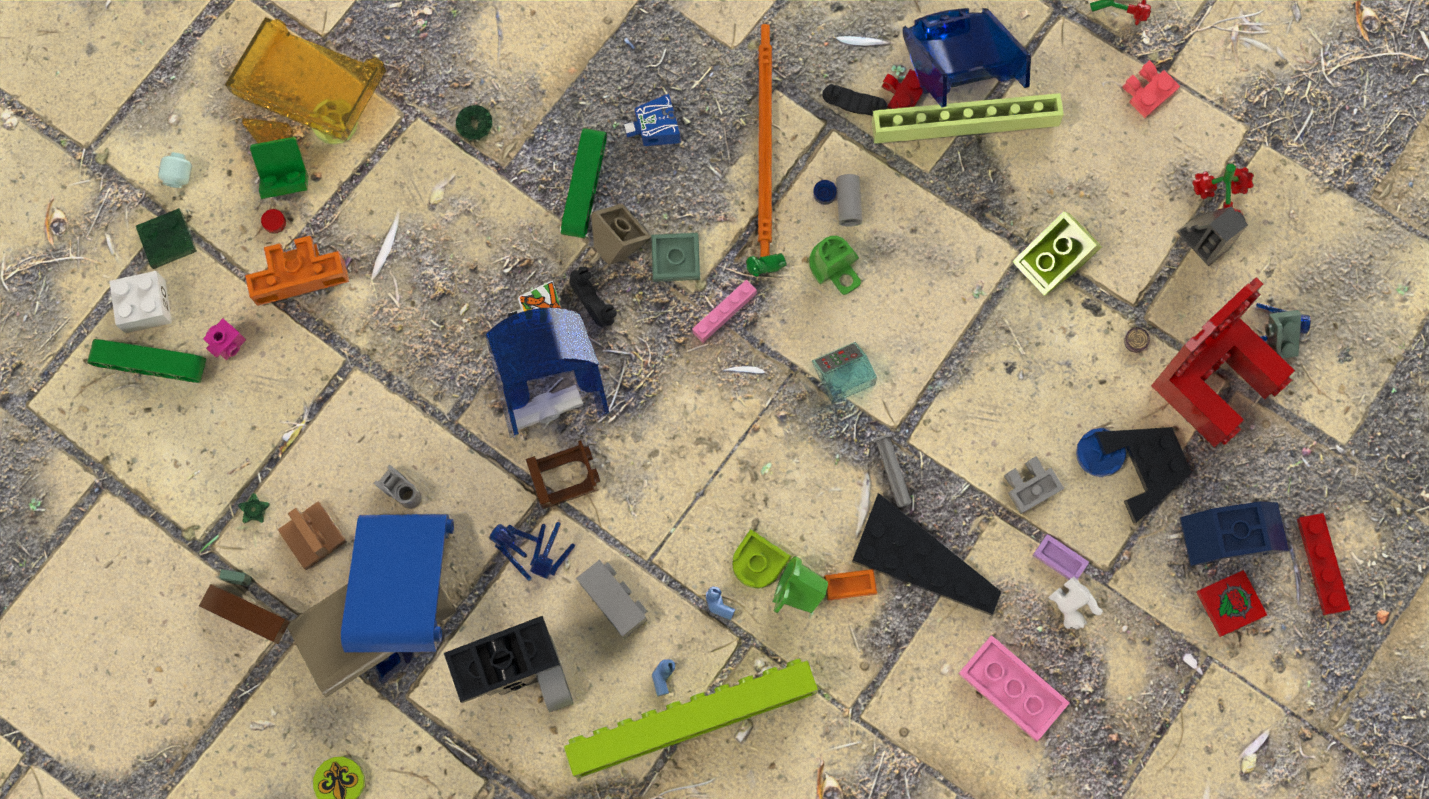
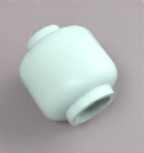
M171 152L170 156H164L161 159L158 177L163 181V185L182 188V185H186L189 182L192 164L185 159V155Z

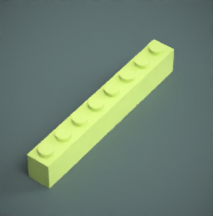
M1061 93L876 110L873 111L872 130L875 144L1056 127L1060 125L1064 113Z

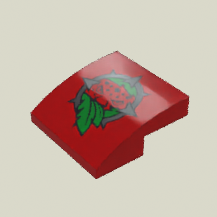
M1244 570L1196 591L1219 637L1267 616Z

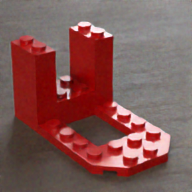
M1257 277L1250 284L1245 285L1202 326L1203 329L1181 348L1151 385L1214 448L1220 442L1225 445L1241 430L1238 425L1244 419L1205 383L1213 372L1217 371L1226 362L1260 396L1266 399L1270 394L1275 397L1292 381L1289 376L1295 371L1240 319L1261 295L1258 290L1264 284Z

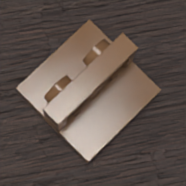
M319 501L303 512L297 508L287 513L292 520L277 529L305 570L347 542Z

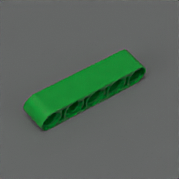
M582 129L561 224V235L583 239L586 237L606 147L607 132Z
M93 339L87 363L105 369L201 383L206 358L189 353Z

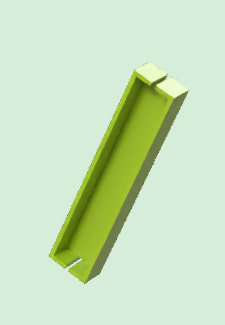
M801 658L790 661L786 663V668L778 670L777 667L767 669L762 672L761 677L756 679L753 678V675L738 680L739 685L729 687V684L716 687L714 688L715 693L705 696L704 692L690 697L691 701L685 704H681L680 701L666 705L667 710L659 713L656 709L641 714L642 719L633 721L632 718L622 720L617 723L618 727L611 730L608 727L599 728L593 731L594 736L588 738L583 737V735L568 740L569 744L564 746L572 774L579 779L816 695L818 688L808 660L802 662Z

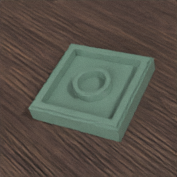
M698 233L651 235L653 282L700 280Z

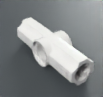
M573 385L553 394L551 392L540 394L534 397L532 402L508 410L515 430L518 431L539 422H551L559 418L560 414L584 404L577 386Z

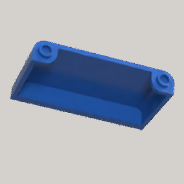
M448 514L358 516L341 627V644L344 652H436L437 642L442 641V627L437 625L436 613L445 539L449 538V534L454 532V521L449 518Z

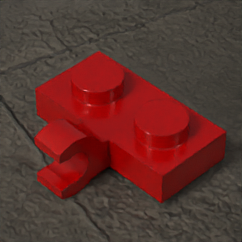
M912 69L908 71L902 83L894 76L887 74L883 80L882 88L894 93L887 109L915 107L930 80Z

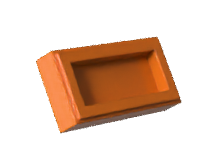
M873 569L824 575V579L828 581L827 601L877 595Z

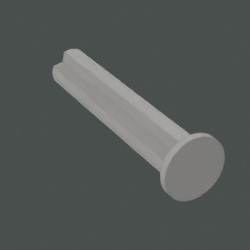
M892 434L880 436L874 439L873 442L877 443L897 506H908L911 504V499L891 442Z

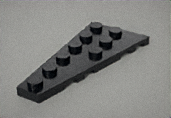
M877 494L852 562L992 616L1001 591L882 495Z

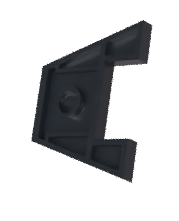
M1172 427L1094 433L1104 455L1126 447L1145 492L1124 500L1133 524L1137 523L1192 473Z

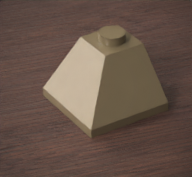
M623 204L597 210L591 214L594 248L608 265L623 261L651 239V236Z

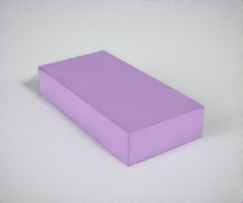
M1048 534L1032 555L1068 580L1073 576L1078 580L1089 563Z

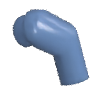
M710 587L706 592V601L710 612L731 620L735 609L724 605L721 590L718 587Z
M671 659L662 660L652 673L657 697L669 694L666 680L675 670V663Z

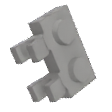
M1037 456L1025 463L1027 469L1034 475V478L1024 483L1016 468L1004 475L1007 482L1013 487V490L1008 492L1020 514L1064 489L1053 469L1050 468L1045 471Z

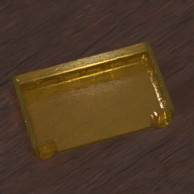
M265 17L226 81L225 86L233 95L244 101L346 141L386 73L384 63L375 57L372 59L367 58L362 63L290 34L286 28L287 25L283 21Z

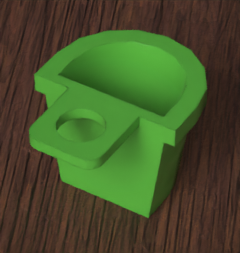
M826 237L812 249L809 257V267L819 284L830 278L842 295H847L861 284L860 278L850 266L859 257L842 237ZM842 275H850L853 279L852 285L848 287L842 286L839 282Z
M794 556L785 567L777 584L772 601L775 603L774 612L778 613L783 605L786 604L812 613L826 596L828 581L803 565L801 558Z

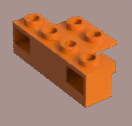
M310 235L294 239L297 249L287 252L283 251L280 243L264 247L268 269L245 275L249 296L259 306L349 282L345 260L339 251L319 256L317 244H313V239Z

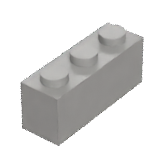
M599 559L576 579L625 639L647 621L644 614L648 611L639 600L634 603L629 596L632 592L623 581L619 584L613 577L617 574L608 562L603 564Z

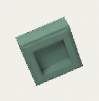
M221 569L219 577L226 583L249 586L252 577L246 573Z

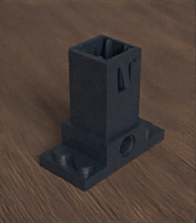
M543 616L444 653L460 703L470 701L485 694L489 696L496 693L504 695L538 682V674L561 666Z

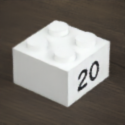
M157 271L109 281L115 324L125 334L172 323L166 280Z

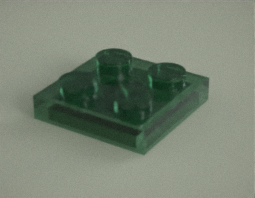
M180 208L136 225L138 235L152 269L197 252Z

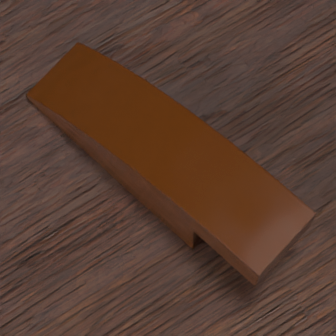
M212 584L208 587L199 604V607L276 644H279L290 621Z

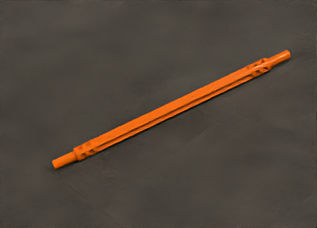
M768 24L761 25V45L758 47V242L760 243V257L770 255V243L772 242V46L770 45V25Z

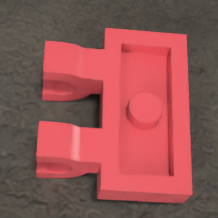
M1150 60L1139 71V74L1149 84L1142 88L1139 80L1132 75L1122 86L1126 92L1133 96L1129 103L1144 118L1149 116L1180 87L1165 70L1158 74L1155 65Z

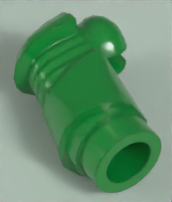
M782 253L760 257L759 259L756 256H751L746 260L747 271L755 277H759L761 273L777 272L782 267L787 266Z

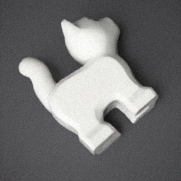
M1074 576L1064 584L1069 589L1068 594H1065L1059 588L1048 597L1057 603L1058 608L1064 614L1063 624L1067 629L1077 630L1084 628L1087 621L1077 609L1086 604L1089 605L1095 615L1099 616L1103 613V610L1098 607L1090 591L1080 584Z

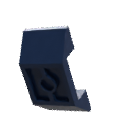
M1259 501L1219 507L1179 518L1190 566L1215 563L1219 559L1259 553L1269 555L1289 551L1278 502Z

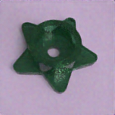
M255 493L251 495L248 502L238 504V507L244 512L242 520L244 524L251 520L263 523L265 510L270 506L268 502L259 501Z

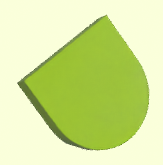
M750 529L734 553L732 561L733 571L736 578L743 585L754 589L765 588L776 581L791 559V556Z

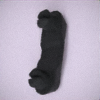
M830 84L823 90L822 96L825 102L856 114L873 116V111L886 110L888 107L883 98L854 92L851 89Z
M579 267L578 270L572 271L569 284L592 319L599 327L612 325L617 311L616 309L613 310L614 307L612 305L605 304L604 301L599 299L596 289L589 281L591 273L588 272L586 267Z

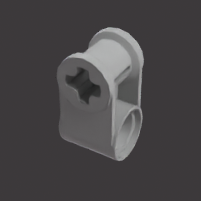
M388 465L387 472L379 481H375L374 484L403 507L408 509L417 507L421 502V493L399 471ZM407 491H413L410 499L403 500V496Z

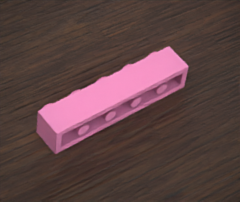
M745 280L692 328L693 334L704 343L757 294V290Z

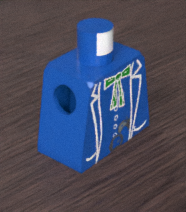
M669 94L636 107L635 115L637 121L624 124L627 138L641 135L644 146L681 143L680 132Z

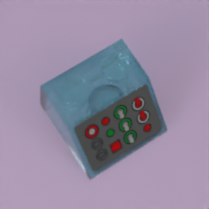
M856 342L812 360V364L831 404L876 384L877 376L871 363Z

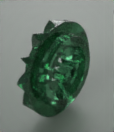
M467 106L457 115L456 128L462 137L470 141L472 139L480 141L485 135L488 136L490 129L493 128L492 116L482 106ZM472 116H474L477 122H480L477 125V130L473 126H468L472 124Z

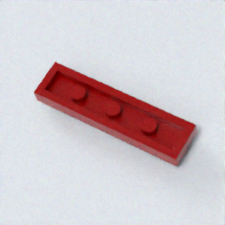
M1324 513L1299 517L1297 523L1323 616L1351 610Z

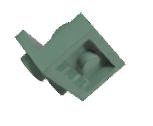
M1298 310L1269 314V321L1265 326L1266 336L1268 337L1267 344L1282 358L1299 356L1301 313Z

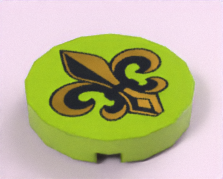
M332 757L324 761L317 768L313 778V789L318 799H358L365 787V776L362 768L354 760L346 757Z

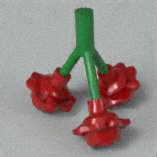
M1098 0L1090 3L1092 12L1110 6L1127 10V13L1133 14L1136 26L1141 21L1146 22L1151 13V6L1147 4V0H1142L1137 5L1129 4V6L1114 2V0Z
M1228 164L1223 176L1214 178L1212 175L1209 176L1207 171H1204L1202 174H1195V180H1193L1192 184L1196 195H1200L1204 200L1207 197H1214L1217 183L1223 181L1226 183V200L1221 209L1233 208L1231 192L1234 195L1239 193L1247 194L1248 188L1251 189L1254 186L1252 182L1254 174L1249 172L1247 167L1238 169L1234 164Z

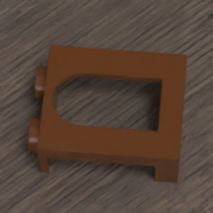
M581 440L578 441V446L540 459H536L535 456L526 459L540 505L543 509L598 491L596 483L601 481L597 469H591L589 461L593 460L590 448L589 446L584 447ZM576 461L586 465L588 474L583 482L548 494L542 472Z

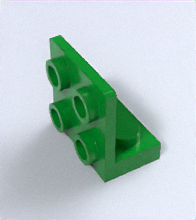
M296 137L250 145V151L260 178L259 194L261 199L307 191L309 176Z

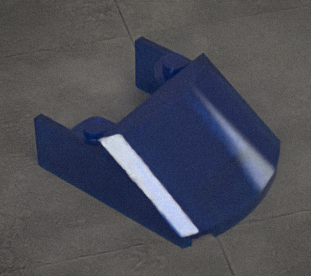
M969 8L941 11L916 19L915 25L910 28L906 25L903 27V38L924 94L930 93L941 108L947 107V93L951 91L952 87L996 78L1001 82L1016 78L1024 88L1030 87L1031 54L988 8H982V13H969Z
M561 308L531 309L504 319L485 335L510 439L519 435L513 410L521 409L528 404L530 393L527 382L574 372L579 389L586 393L593 392L599 418L609 414L598 367L600 364L580 313Z

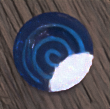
M821 180L816 183L813 196L818 203L827 205L835 200L837 188L833 182Z

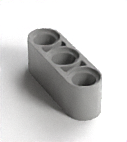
M553 642V645H554L556 654H557V656H558V653H557L555 644H554V642ZM562 666L538 674L537 679L549 713L573 704Z

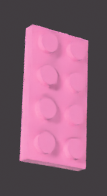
M992 635L958 673L1036 742L1070 703Z

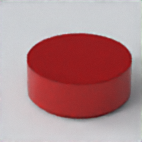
M269 209L263 213L261 224L267 232L275 234L285 228L286 218L281 211Z

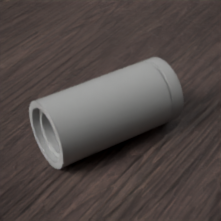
M855 174L838 176L836 178L839 225L845 227L860 225L862 223L860 177Z

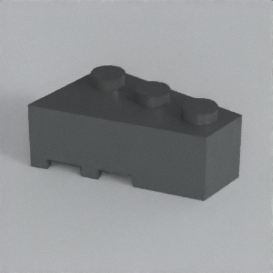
M1232 207L1198 214L1176 232L1209 266L1232 247L1248 224L1240 212L1235 211Z

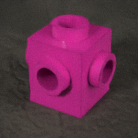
M224 318L217 325L210 327L203 338L209 344L206 349L216 358L221 355L225 360L235 356L240 350V346L246 341Z

